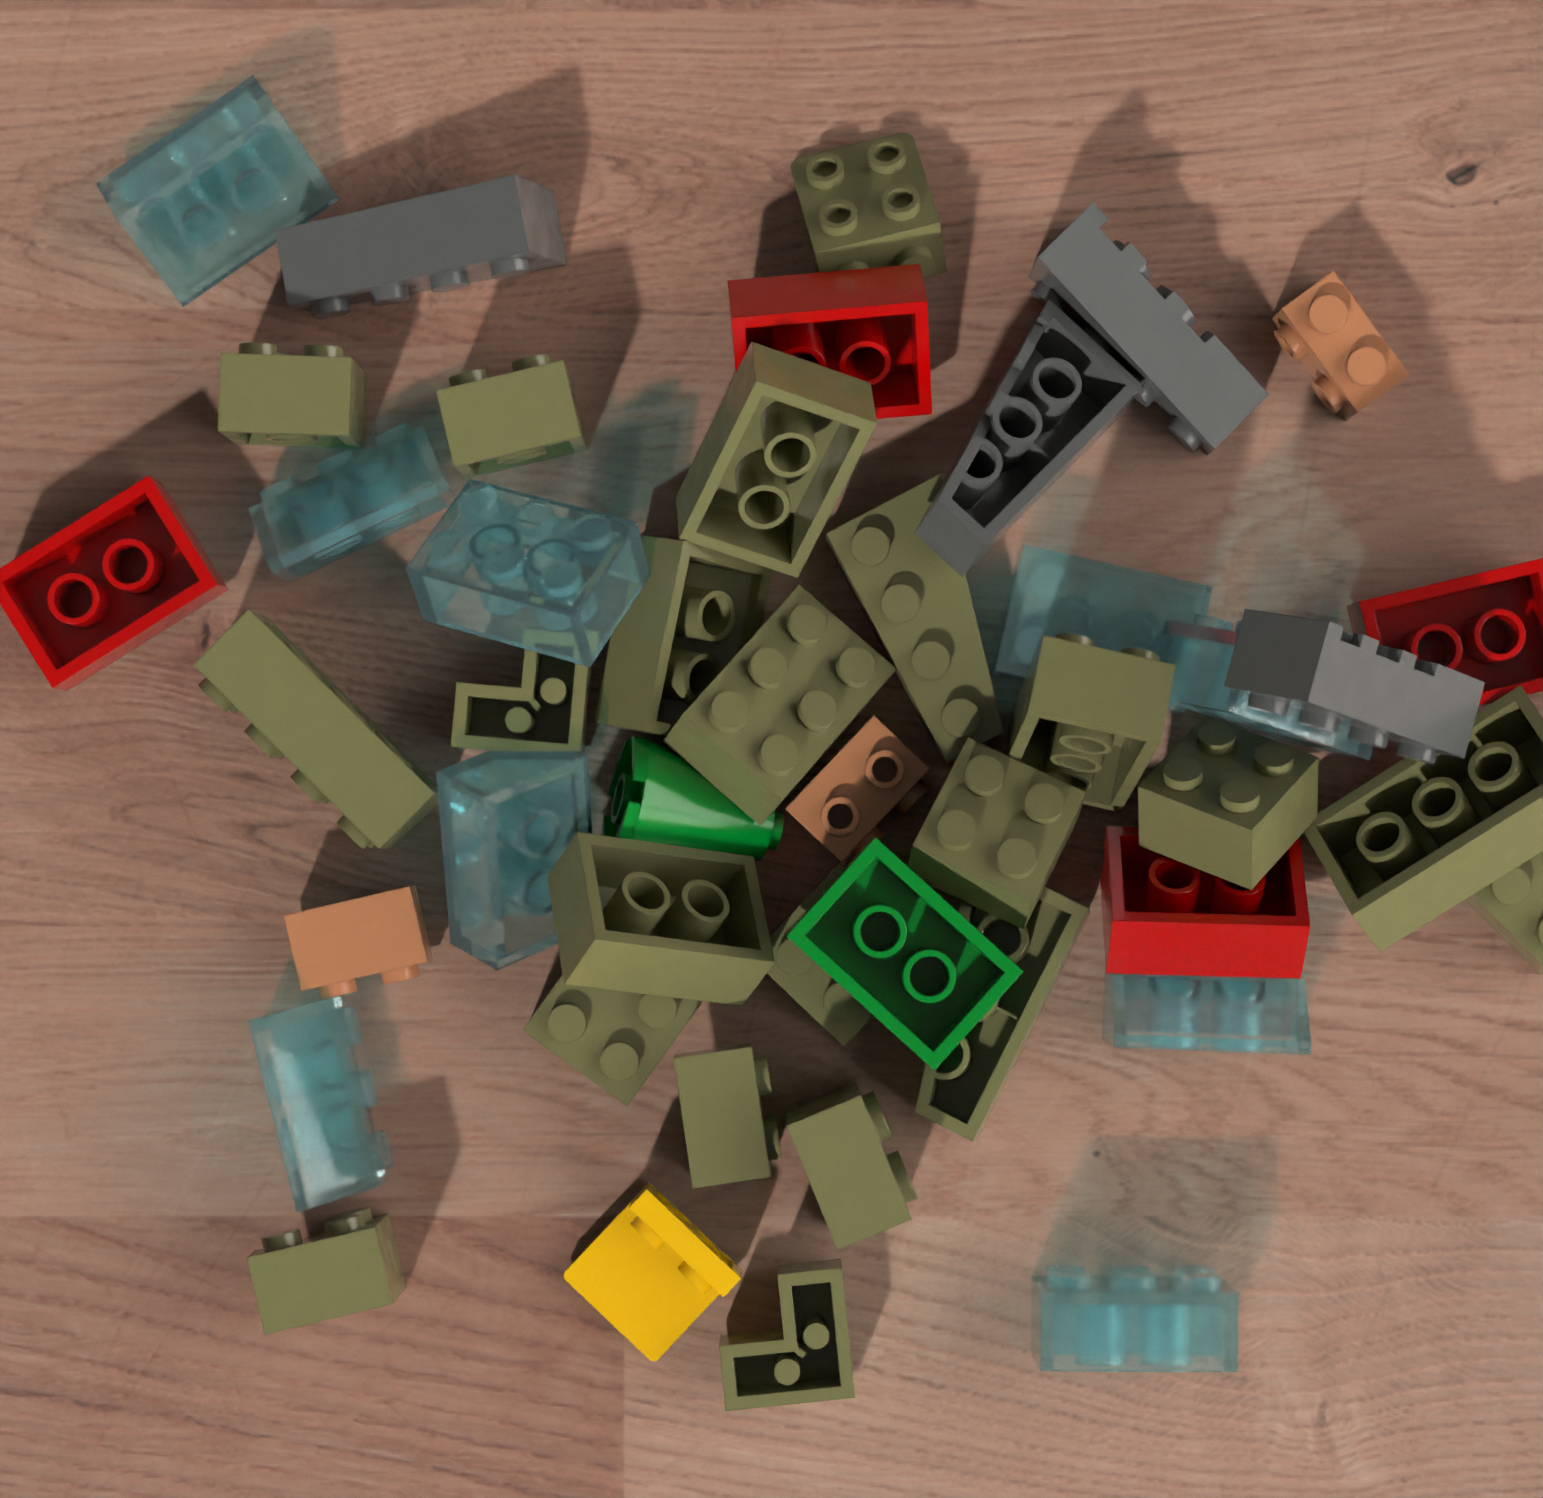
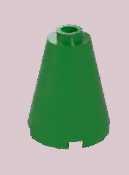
M631 736L632 740L627 739L624 742L617 758L608 790V795L614 796L611 817L603 816L601 835L754 856V861L762 860L767 849L772 851L777 849L784 823L782 813L775 812L774 810L760 826L674 751L646 738Z

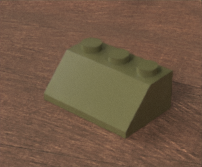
M632 534L593 722L666 738L682 714L761 628L773 570L684 540Z

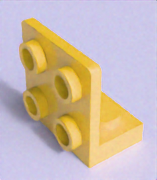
M648 1182L565 1270L564 1279L642 1354L654 1362L670 1348L719 1295L723 1298L741 1280L742 1269L654 1185Z

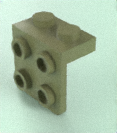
M904 132L799 157L792 162V177L811 240L817 273L920 264L923 279L947 272L940 220L912 135Z

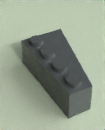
M516 174L275 230L288 306L312 312L313 319H327L346 315L351 312L349 305L371 301L374 306L391 305L409 300V294L429 290H432V292L454 291L468 287L473 282L511 278L533 271L567 265L554 191Z
M1092 202L1037 257L1028 277L1035 284L1031 289V293L1042 307L1050 299L1143 385L1135 399L1145 407L1154 402L1171 419L1166 424V428L1184 448L1194 452L1199 447L1208 455L1269 394L1213 333L1205 331L1199 337L1192 330L1191 327L1197 320L1191 312V308L1174 290H1169L1163 285L1155 289L1148 282V279L1151 277L1150 271L1145 266L1148 261L1130 242H1127L1125 245L1118 240L1112 242L1105 235L1100 227L1108 218Z
M1049 299L1022 338L914 533L962 577L1118 420L1142 389L1143 385Z
M1250 609L1244 610L1224 687L1248 694L1247 707L1281 717H1286L1288 708L1298 710L1300 714L1297 723L1337 733L1338 726L1341 724L1350 727L1347 739L1386 749L1388 740L1399 743L1396 755L1435 765L1437 754L1465 758L1485 682L1440 664L1419 660L1417 655L1407 651L1378 645L1379 640L1364 634L1344 632L1343 626L1330 621Z

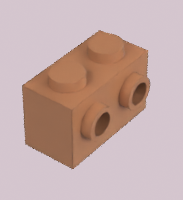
M1334 271L1281 308L1271 319L1277 327L1274 331L1275 337L1283 350L1293 361H1302L1315 379L1312 382V387L1321 402L1332 413L1338 411L1345 421L1410 375Z
M873 716L785 810L842 862L849 854L855 856L871 838L876 837L880 840L885 833L877 824L893 807L903 815L925 793L929 787L921 780V777L930 768Z
M416 885L284 915L300 989L304 991L318 987L320 1000L358 991L355 978L380 973L382 983L385 985L419 977L421 975L418 964L433 960Z

